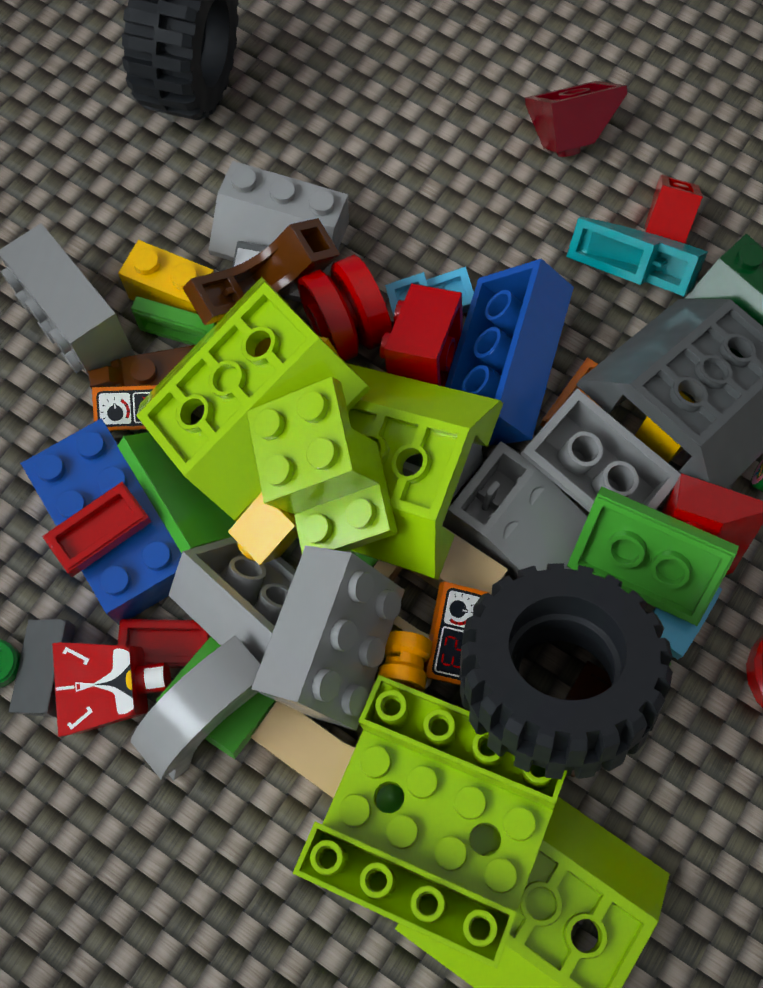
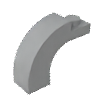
M236 635L209 654L174 684L150 709L134 731L130 742L161 780L169 775L174 781L187 771L193 754L201 742L223 720L258 693L251 688L260 663Z

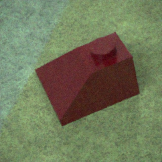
M592 81L525 97L526 108L543 148L556 152L558 157H567L581 153L580 147L594 144L628 94L627 85Z

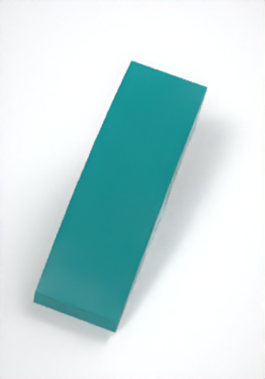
M579 217L566 257L639 285L647 282L685 296L695 287L708 251L641 230Z

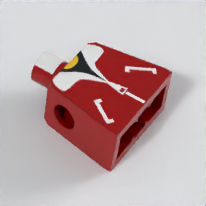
M52 643L58 737L89 732L147 714V694L163 692L171 683L168 663L162 662L145 665L142 647Z

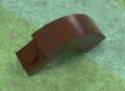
M319 218L290 224L267 248L251 259L227 270L191 278L185 284L183 290L203 324L209 325L218 322L261 277L282 298H285L298 290L297 279L319 269L323 271L340 253Z

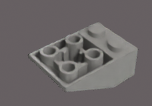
M500 441L449 507L444 527L508 569L507 572L517 578L518 570L531 566H536L537 571L546 570L547 564L564 563V569H571L567 567V564L587 516L552 480L526 458Z

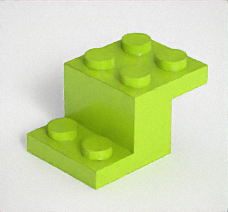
M329 377L246 411L264 504L294 514L301 553H303L305 545L348 551L398 534L377 442L351 428L340 381L334 377Z

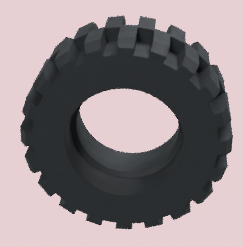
M238 0L128 1L123 17L125 21L124 33H122V46L124 47V56L122 57L123 68L127 71L125 79L128 87L132 90L131 94L140 105L148 110L193 120H202L216 111V106L220 105L223 99V92L227 89L229 74L234 63L233 56L237 46L236 32L239 23V15L237 14Z
M564 563L547 564L546 570L537 571L536 566H531L518 570L517 579L512 580L510 576L503 577L492 585V594L486 593L481 595L475 603L473 616L467 618L463 630L461 646L460 695L463 707L470 710L469 722L475 732L480 735L488 732L487 746L499 757L503 756L506 752L514 755L515 767L529 773L532 765L546 768V778L561 780L564 770H574L577 779L594 777L598 764H601L604 770L611 771L623 764L627 754H636L645 743L649 732L653 730L670 689L673 674L669 667L673 657L670 642L666 638H661L664 626L657 614L654 612L647 614L644 611L647 602L634 590L629 594L621 588L623 582L609 574H607L606 578L599 577L593 574L594 568L578 565V570L564 569ZM546 640L570 642L586 649L601 662L609 675L612 686L605 692L587 699L564 700L554 698L528 684L516 670L512 658L523 648L536 642Z

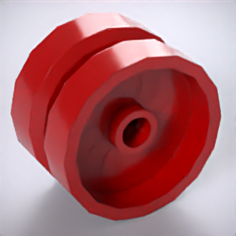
M354 254L333 263L331 278L319 269L297 279L300 299L312 330L319 337L328 338L344 361L357 356L359 343L368 350L381 346L385 332L391 333V320L379 287L370 270L357 255Z

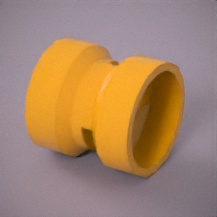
M390 632L385 646L386 661L379 667L378 675L425 692L427 674L423 668L424 662L430 658L432 641L423 635L413 632Z

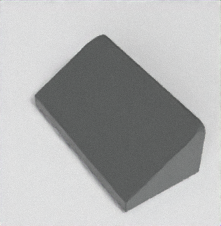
M63 619L28 620L9 713L57 718L52 643H72L76 626L70 621Z

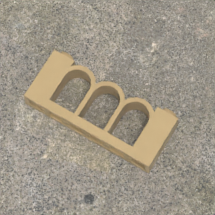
M454 534L455 536L439 580L413 572L437 589H439L440 582L445 581L492 594V585L501 580L508 569ZM380 560L373 567L391 581H394L402 570L400 567ZM397 616L395 618L391 632L407 631L429 638V634L418 630L401 617ZM427 678L425 692L423 693L428 691L432 679ZM375 680L373 681V684H372L370 693H371V691H372V689H373V686H374V684H375V682H376ZM276 701L251 736L257 744L332 799L337 792L355 750V747L342 742L303 713Z

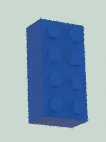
M542 258L478 278L445 387L502 401L503 406L488 446L498 445L500 441L506 444L528 441L533 438L574 288Z
M101 418L23 461L21 465L56 526L122 481L152 521L82 570L105 613L119 625L121 619H131L168 597L182 553Z

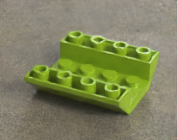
M261 277L143 399L136 416L183 476L233 520L237 521L262 492L246 411L329 377H334L342 384L347 411L349 412L371 388L298 316L281 295ZM270 338L271 343L267 352L255 357L257 345L262 340ZM204 405L203 417L199 422L191 425L192 412L198 406Z
M348 364L371 388L348 412L351 428L377 442L398 534L351 549L350 551L439 580L455 536L442 526L472 444L488 447L503 403L501 400ZM414 454H422L423 463L420 470L414 475L404 476L403 465L406 459Z
M378 675L358 721L363 729L337 792L323 824L314 822L292 874L497 969L567 770H564L561 780L546 778V768L532 765L529 773L515 767L514 755L506 752L503 756L499 757L487 746L488 732L483 735L475 732L469 722L470 711ZM391 784L399 786L404 792V802L401 808L393 813L380 811L376 803L377 794L380 789ZM479 826H492L500 835V847L492 855H480L471 847V834Z
M558 797L497 969L397 923L394 929L473 988H622L659 922L670 874ZM483 825L473 831L470 844L476 853L489 856L499 849L501 839L495 828ZM582 919L591 920L598 931V940L595 946L588 951H579L571 940L573 926Z

